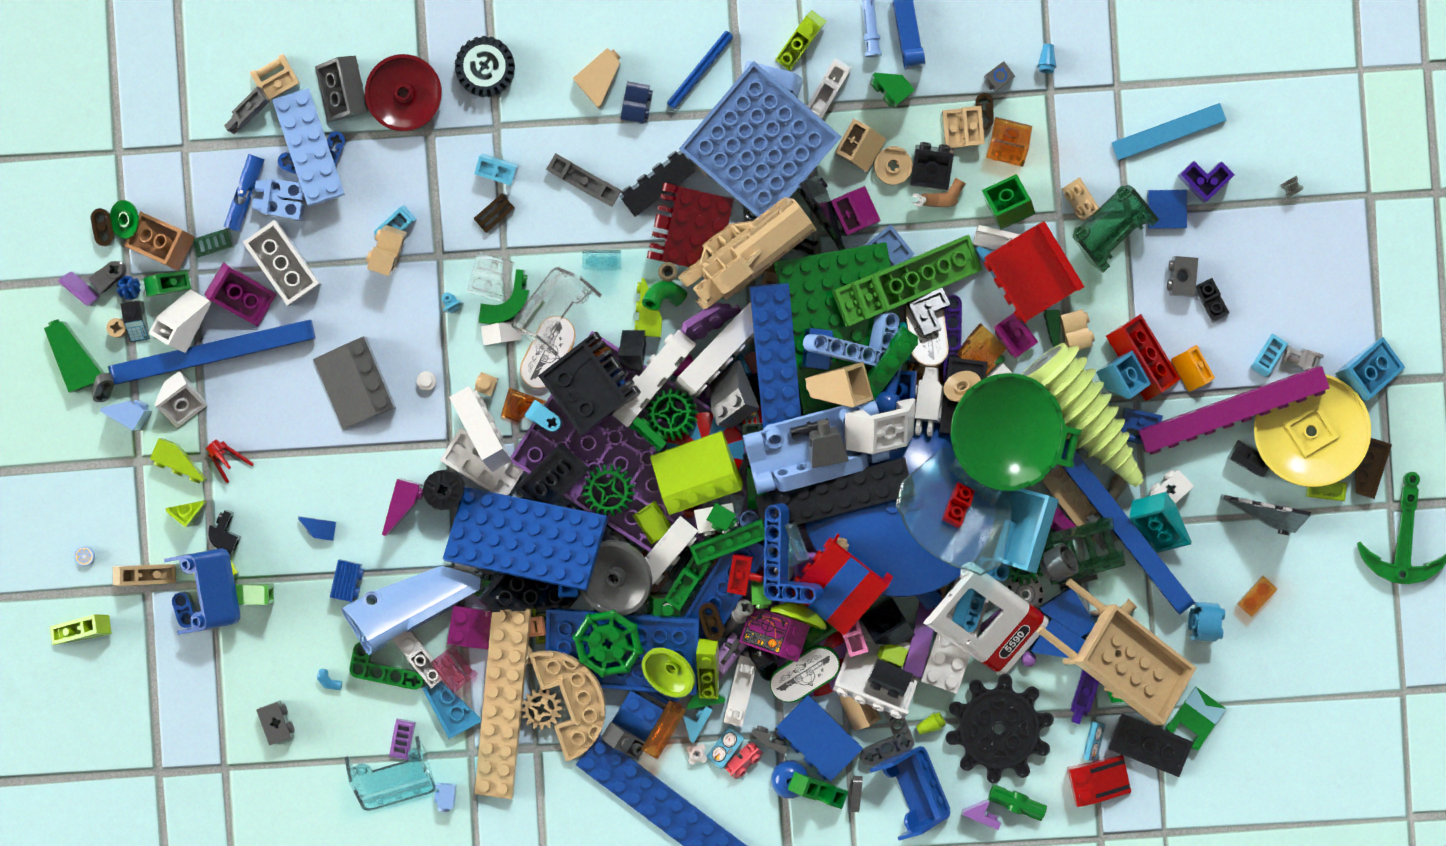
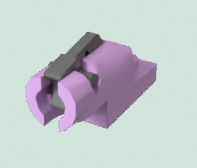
M733 632L722 647L719 648V681L747 646L740 643L739 639H737L738 635Z

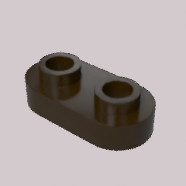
M95 209L90 216L94 239L100 246H110L115 240L111 215L105 209ZM100 215H104L105 217L104 221L102 222L99 221ZM104 234H108V239L106 241H104L102 238Z
M712 602L703 603L699 609V617L705 635L710 640H719L725 632L719 609ZM706 609H711L713 613L708 614ZM712 627H717L719 631L714 632Z

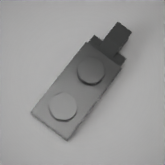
M256 87L232 111V118L224 125L227 131L233 134L237 133L270 102L262 88Z

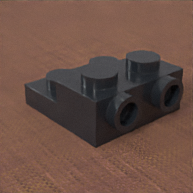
M920 142V145H915L910 185L949 190L954 149H950V146L946 144L932 147L931 143Z

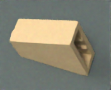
M606 48L573 77L576 84L598 109L602 107L621 65L619 61L621 57L614 49L610 51Z

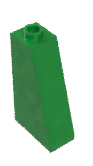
M57 319L49 322V326L45 327L44 330L68 393L92 386L95 378L105 372L65 321Z

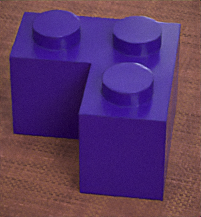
M1192 161L1177 176L1205 203L1235 174L1222 161L1217 163L1208 173L1195 161Z

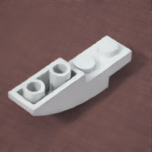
M405 631L392 639L431 688L446 677L444 671L413 631Z

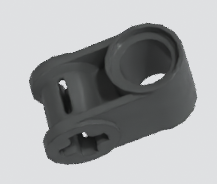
M111 261L88 279L97 291L102 294L126 274L127 269L123 262ZM113 266H119L117 269L119 273H113Z

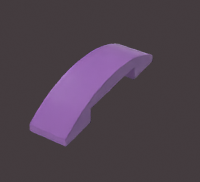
M920 601L913 629L915 635L911 638L903 670L914 674L913 676L918 678L922 677L934 632L933 629L923 622L936 609L930 608L927 610Z

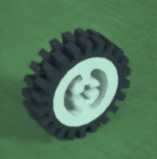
M482 36L480 38L474 37L473 40H468L465 45L461 46V50L456 55L455 73L465 90L475 96L492 97V95H498L501 91L507 89L506 87L510 85L515 74V64L511 51L502 41L491 36ZM491 54L498 60L499 68L494 70L493 62L490 60L488 63L489 69H484L481 74L482 76L492 75V78L487 80L476 78L472 74L471 65L475 63L476 69L480 73L482 70L481 64H486L488 58H478V55Z

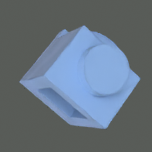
M437 782L435 788L439 789V791L435 793V803H438V811L449 812L450 809L455 807L457 784Z

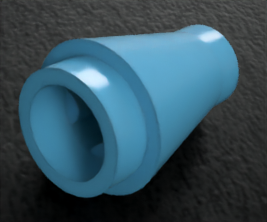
M1043 44L1038 62L1039 72L1054 73L1057 67L1053 44Z

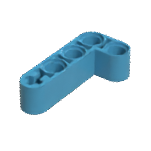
M981 556L973 563L996 580L1003 581L1009 575V568L1006 564ZM968 589L957 602L952 621L967 632L974 631L978 625L986 598L974 589Z

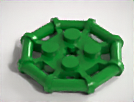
M614 609L595 614L588 613L572 637L575 641L579 657L578 662L595 671L602 678L621 673L628 674L631 672L630 669L640 654L644 651L637 630L638 625L632 623ZM606 619L610 620L609 623L598 624L597 622ZM614 621H617L618 623L626 627V629H619L618 627H616L617 625L614 624ZM592 625L594 630L591 635H584L588 627ZM628 633L631 634L633 645L628 642ZM606 639H608L609 642H613V644L610 647L604 645ZM583 641L588 642L590 652L587 654L585 653ZM627 650L632 651V654L630 655L628 660L625 661L623 659V655L625 654V652ZM594 656L597 661L603 662L602 667L589 658ZM618 661L621 665L607 668V663Z

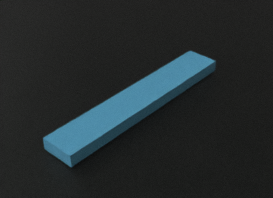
M1218 103L1111 142L1117 160H1121L1227 120L1221 104Z

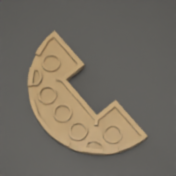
M557 651L532 652L529 656L541 691L560 686L571 720L554 725L567 762L586 752L599 736L606 715L605 696L596 676L587 666L580 664L578 659Z

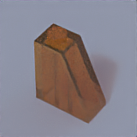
M668 701L658 721L646 738L641 748L642 751L658 760L686 711L681 704Z

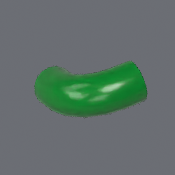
M661 280L649 287L644 295L642 304L647 309L653 311L660 309L664 299L671 302L674 306H679L685 301L688 292L672 281Z

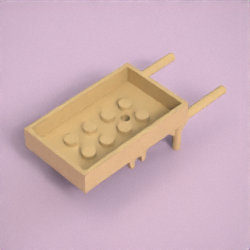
M1071 578L1068 579L1066 585L1097 609L1091 611L1092 617L1099 618L1077 654L1043 626L1039 627L1037 632L1069 657L1063 659V664L1078 665L1104 685L1105 691L1112 692L1114 698L1122 699L1154 725H1164L1194 674L1196 667L1118 605L1105 606Z

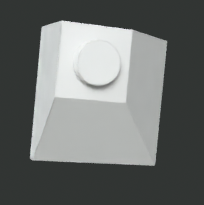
M179 370L164 382L155 406L178 428L205 408L207 403L192 383Z

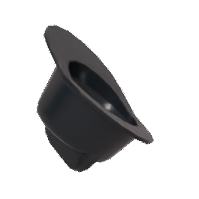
M748 646L749 657L758 673L764 680L770 681L773 672L777 669L779 656Z

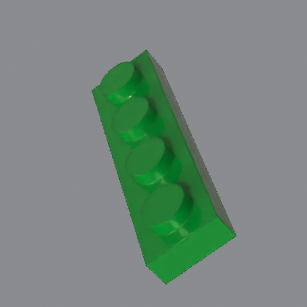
M763 519L757 520L690 546L696 564H702L765 540Z

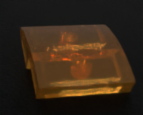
M980 323L967 337L957 355L962 359L988 362L987 375L996 366L994 361L1006 350V346Z

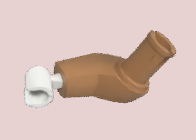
M955 178L948 192L924 193L921 195L914 193L913 196L919 197L918 202H912V204L918 207L922 205L929 207L955 206L958 204L959 199L957 198L966 183Z

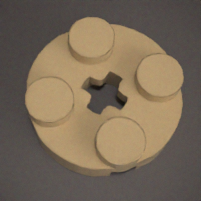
M890 146L882 150L874 162L877 178L888 185L903 183L910 176L913 168V162L909 154L903 148L897 146ZM892 160L896 161V164L899 165V168H895L894 171H891V168L888 167V163H892Z

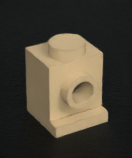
M481 372L477 377L474 390L493 396L499 378Z

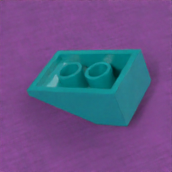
M1167 492L1132 500L1129 519L1157 553L1191 545L1192 541L1177 506Z

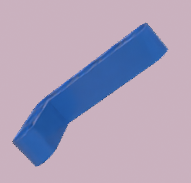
M784 503L770 505L765 510L764 595L773 601L805 604L816 602L823 597L824 591L822 586L816 583L788 581L789 509ZM775 509L779 511V517L776 516ZM775 528L779 531L778 536L775 534ZM775 547L778 550V556L775 554ZM774 567L778 569V575L774 572ZM774 586L778 589V594L775 593ZM792 588H794L796 591L795 596L792 593ZM810 589L813 591L814 597H811Z

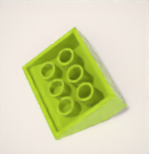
M723 431L650 456L661 496L669 515L742 489L743 480Z

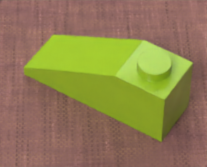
M93 614L50 626L52 645L112 634L109 615Z

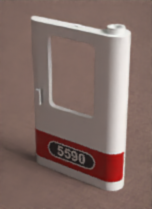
M968 563L961 568V580L923 623L998 675L1006 674L1040 635L1037 632L1039 627H1047L1049 619L1037 608L978 566ZM970 588L1002 609L979 637L973 636L947 617L948 612Z

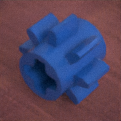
M132 276L122 277L116 285L118 287L116 291L120 298L124 296L126 300L136 298L141 291L140 282L137 278L133 279Z

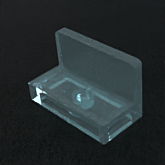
M796 523L785 525L789 536L788 563L790 567L810 560Z

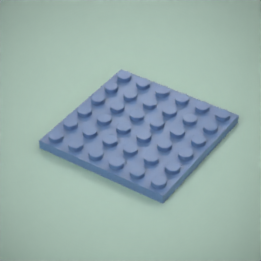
M753 61L681 145L679 150L759 217L781 199L789 198L842 136L757 62Z

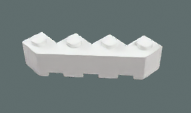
M680 330L674 335L670 333L664 341L666 345L657 355L653 354L647 361L648 366L640 376L635 375L632 379L635 382L634 385H637L640 389V395L612 414L625 426L629 427L645 406L654 398L660 388L697 345Z
M681 516L645 557L651 569L652 585L654 583L656 585L659 584L664 578L662 573L670 564L674 566L681 558L678 554L686 545L690 547L697 539L694 535L698 530Z

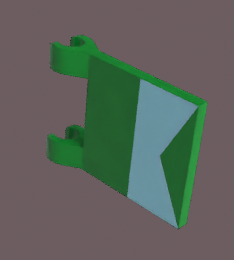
M1195 686L1177 713L1166 725V730L1174 732L1179 723L1183 724L1198 735L1193 740L1191 748L1199 750L1226 711V708Z

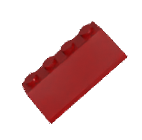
M1142 314L1106 335L1109 344L1113 347L1118 357L1130 351H1133L1151 383L1139 392L1145 401L1161 394L1181 379Z

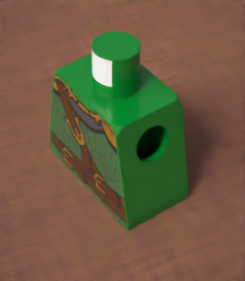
M650 592L646 600V612L653 616L681 617L683 607L679 611L664 601L668 592Z

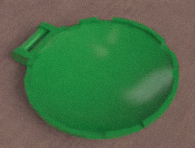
M1016 373L992 375L974 384L958 402L951 422L952 447L961 467L978 483L1002 491H1014L1032 486L1044 479L1056 464L1073 468V458L1078 437L1082 433L1080 429L1065 425L1058 401L1043 384L1031 377ZM1067 433H1069L1071 437L1066 458L1063 460L1061 459Z

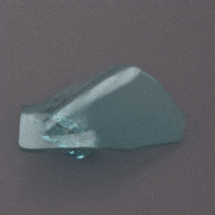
M953 447L939 449L902 481L896 508L911 536L925 550L947 564L982 576L1003 564L1012 511L1009 492L986 487L970 477L959 464ZM958 482L975 490L971 506L967 509L960 528L942 521L947 503Z

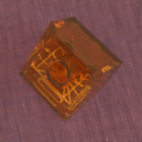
M995 117L986 158L1023 167L1029 150L1032 126Z

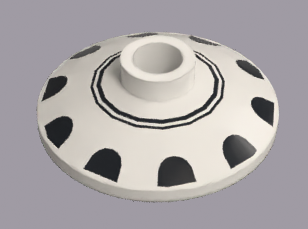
M1030 578V585L1026 584L1025 579H1023V585H1019V579L1014 584L1012 580L1009 582L1007 588L1035 608L1041 605L1044 598V590L1039 581L1034 582ZM1023 591L1029 592L1027 598L1022 597Z

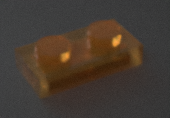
M1261 576L1236 604L1252 617L1276 592L1277 588L1267 578Z

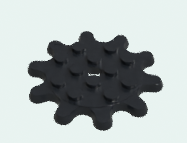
M1002 674L999 677L998 684L994 689L985 688L980 680H972L969 684V689L972 693L971 701L966 704L954 701L949 705L950 713L959 719L960 725L956 730L949 731L945 736V740L950 745L959 744L965 748V755L960 761V767L964 771H970L976 765L981 764L987 769V780L993 784L1000 781L1001 773L1006 768H1012L1021 778L1027 777L1030 773L1027 758L1031 754L1046 756L1050 752L1049 744L1040 739L1039 733L1042 728L1053 724L1054 717L1048 712L1038 713L1035 711L1034 702L1039 697V690L1031 686L1022 693L1015 692L1012 688V678L1008 674ZM1002 723L1005 727L1004 731L1000 734L995 733V724Z

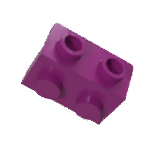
M1014 313L994 327L998 339L1005 343L1006 350L1015 358L1038 343L1027 325L1022 320L1019 322Z

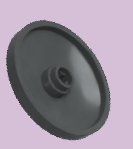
M617 540L602 541L588 591L580 590L584 599L599 612H607L614 609L622 616L628 615L639 609L650 595L652 589L650 566L645 557L633 546Z

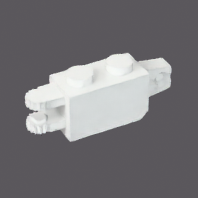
M926 367L923 379L919 380V385H916L915 434L920 435L922 423L928 422L927 435L933 436L934 423H941L944 390L939 383L938 369Z

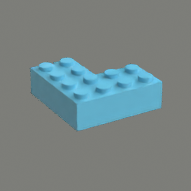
M1024 488L1014 491L995 489L996 510L994 521L1004 523L993 561L1037 573L1059 499Z

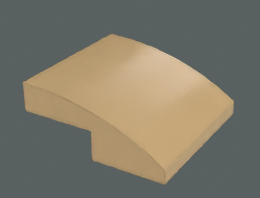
M981 106L942 110L945 144L949 145L950 149L985 144Z

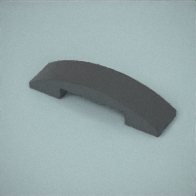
M557 153L554 154L546 168L547 171L613 207L622 191Z

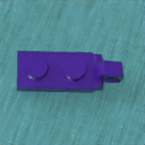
M1084 670L1081 671L1070 711L1074 712L1071 722L1080 724L1082 716H1087L1088 712H1090L1099 685V681Z

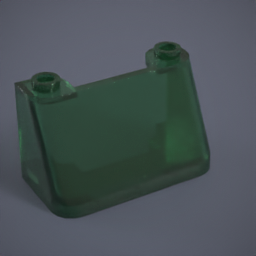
M1123 185L1082 225L1074 230L1073 239L1087 261L1104 273L1110 267L1107 259L1113 257L1110 252L1134 229L1142 230L1144 228L1142 225L1146 223L1153 226L1159 219L1135 188L1130 185Z

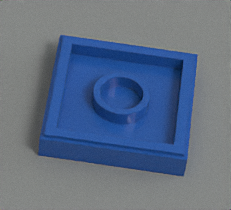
M1187 190L1147 191L1148 229L1187 228Z

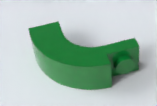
M516 269L513 293L506 302L499 305L481 303L478 323H504L516 317L523 310L530 294V290L523 289V286H527L528 275H525L524 270Z

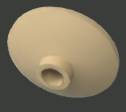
M971 371L955 373L945 382L943 387L944 394L949 400L959 402L966 391L981 379L976 373Z

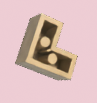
M388 225L378 229L375 240L378 241L377 246L373 247L372 251H369L366 262H368L367 269L389 276L397 268L407 232Z

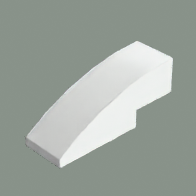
M837 58L833 60L807 105L821 119L852 68Z

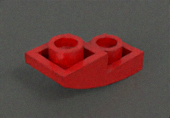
M958 482L947 503L942 521L960 528L966 511L971 506L975 490Z

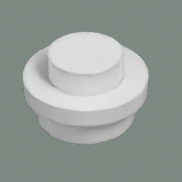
M422 372L417 377V384L422 390H431L436 385V377L431 372Z

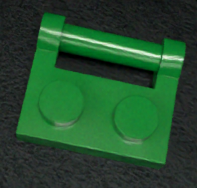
M637 417L630 425V428L633 431L636 430L655 447L654 450L656 452H659L666 445L665 437L658 431L654 432L647 420Z

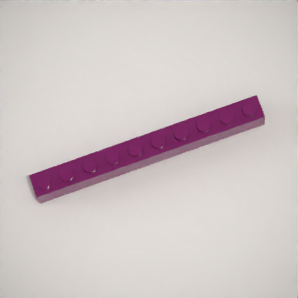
M1317 366L1141 428L1137 432L1144 452H1150V455L1161 452L1163 447H1176L1180 445V441L1185 439L1187 442L1198 439L1197 435L1202 433L1205 436L1215 433V429L1219 427L1227 429L1234 426L1236 421L1247 422L1253 419V415H1267L1271 413L1270 409L1276 407L1278 410L1289 407L1288 403L1296 401V403L1306 401L1307 396L1313 394L1315 397L1326 393L1325 390L1330 389L1323 367Z

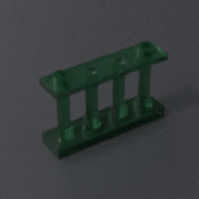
M1103 517L1095 522L1054 533L1049 532L1045 544L1047 551L1054 548L1055 544L1065 542L1074 553L1079 566L1078 573L1061 582H1065L1070 578L1076 579L1126 565L1123 550L1116 551L1110 533V530L1114 529L1112 517ZM1102 532L1108 554L1097 556L1091 537L1092 534ZM1084 538L1089 559L1084 561L1078 560L1072 540ZM1050 580L1051 585L1061 583L1056 580Z

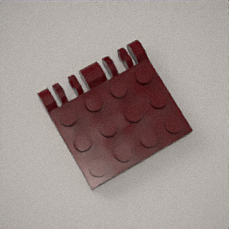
M663 183V191L675 193L676 195L675 197L661 194L660 196L663 200L674 201L673 208L658 205L657 210L670 212L671 217L656 214L654 227L667 230V234L652 232V236L656 238H665L664 246L650 243V248L663 250L661 254L648 251L647 258L689 268L702 257L703 244L728 225L734 199Z

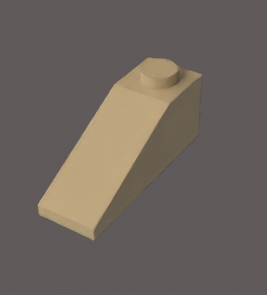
M175 564L112 566L113 585L116 586L176 583Z

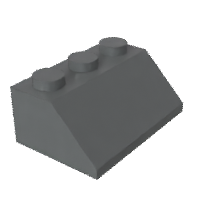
M356 55L336 57L315 66L327 122L355 117L368 112Z

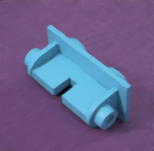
M446 292L442 295V301L446 307L443 309L444 312L452 314L461 309L460 305L463 302L457 301L453 294Z

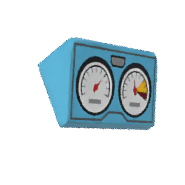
M1091 721L1083 754L1085 760L1097 761L1105 729L1104 723Z
M728 726L708 753L707 758L722 769L742 743L744 737Z

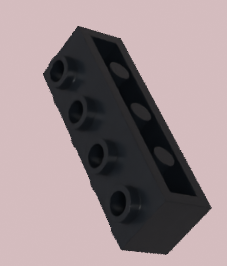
M682 151L672 152L667 156L668 160L664 163L659 162L652 168L653 171L648 175L643 174L636 180L637 183L632 187L629 185L621 191L622 194L619 197L634 217L659 200L661 194L668 193L662 190L663 183L677 186L696 172Z

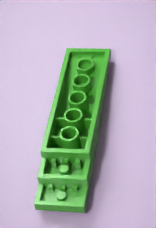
M968 234L837 288L832 293L845 327H848L983 269Z

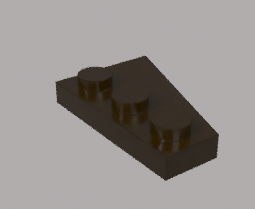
M1374 438L1370 439L1367 453L1360 465L1355 469L1356 494L1375 499L1392 444Z

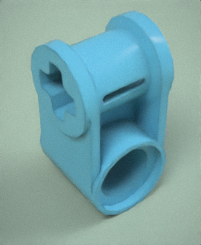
M536 400L533 401L524 415L537 425H541L551 432H556L562 427L561 418ZM556 418L557 426L550 428L549 419L554 420Z

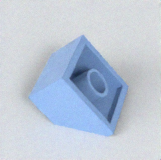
M135 400L102 407L100 412L133 431H141L152 410L148 409L149 405L147 403Z

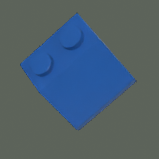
M630 690L612 722L645 741L664 708L640 693Z

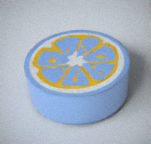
M87 546L78 548L74 555L75 561L82 566L90 565L95 559L93 549Z

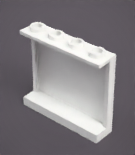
M861 624L869 652L850 657L847 649L833 690L839 696L854 698L855 702L859 704L866 703L873 706L872 708L877 711L883 712L884 710L889 712L894 718H905L909 712L908 708L919 678L913 676L904 696H899L898 699L887 695L888 690L881 688L878 691L869 687L868 676L874 662L879 659L876 655L880 645H884L875 644L865 626ZM904 641L898 646L909 649L910 643Z

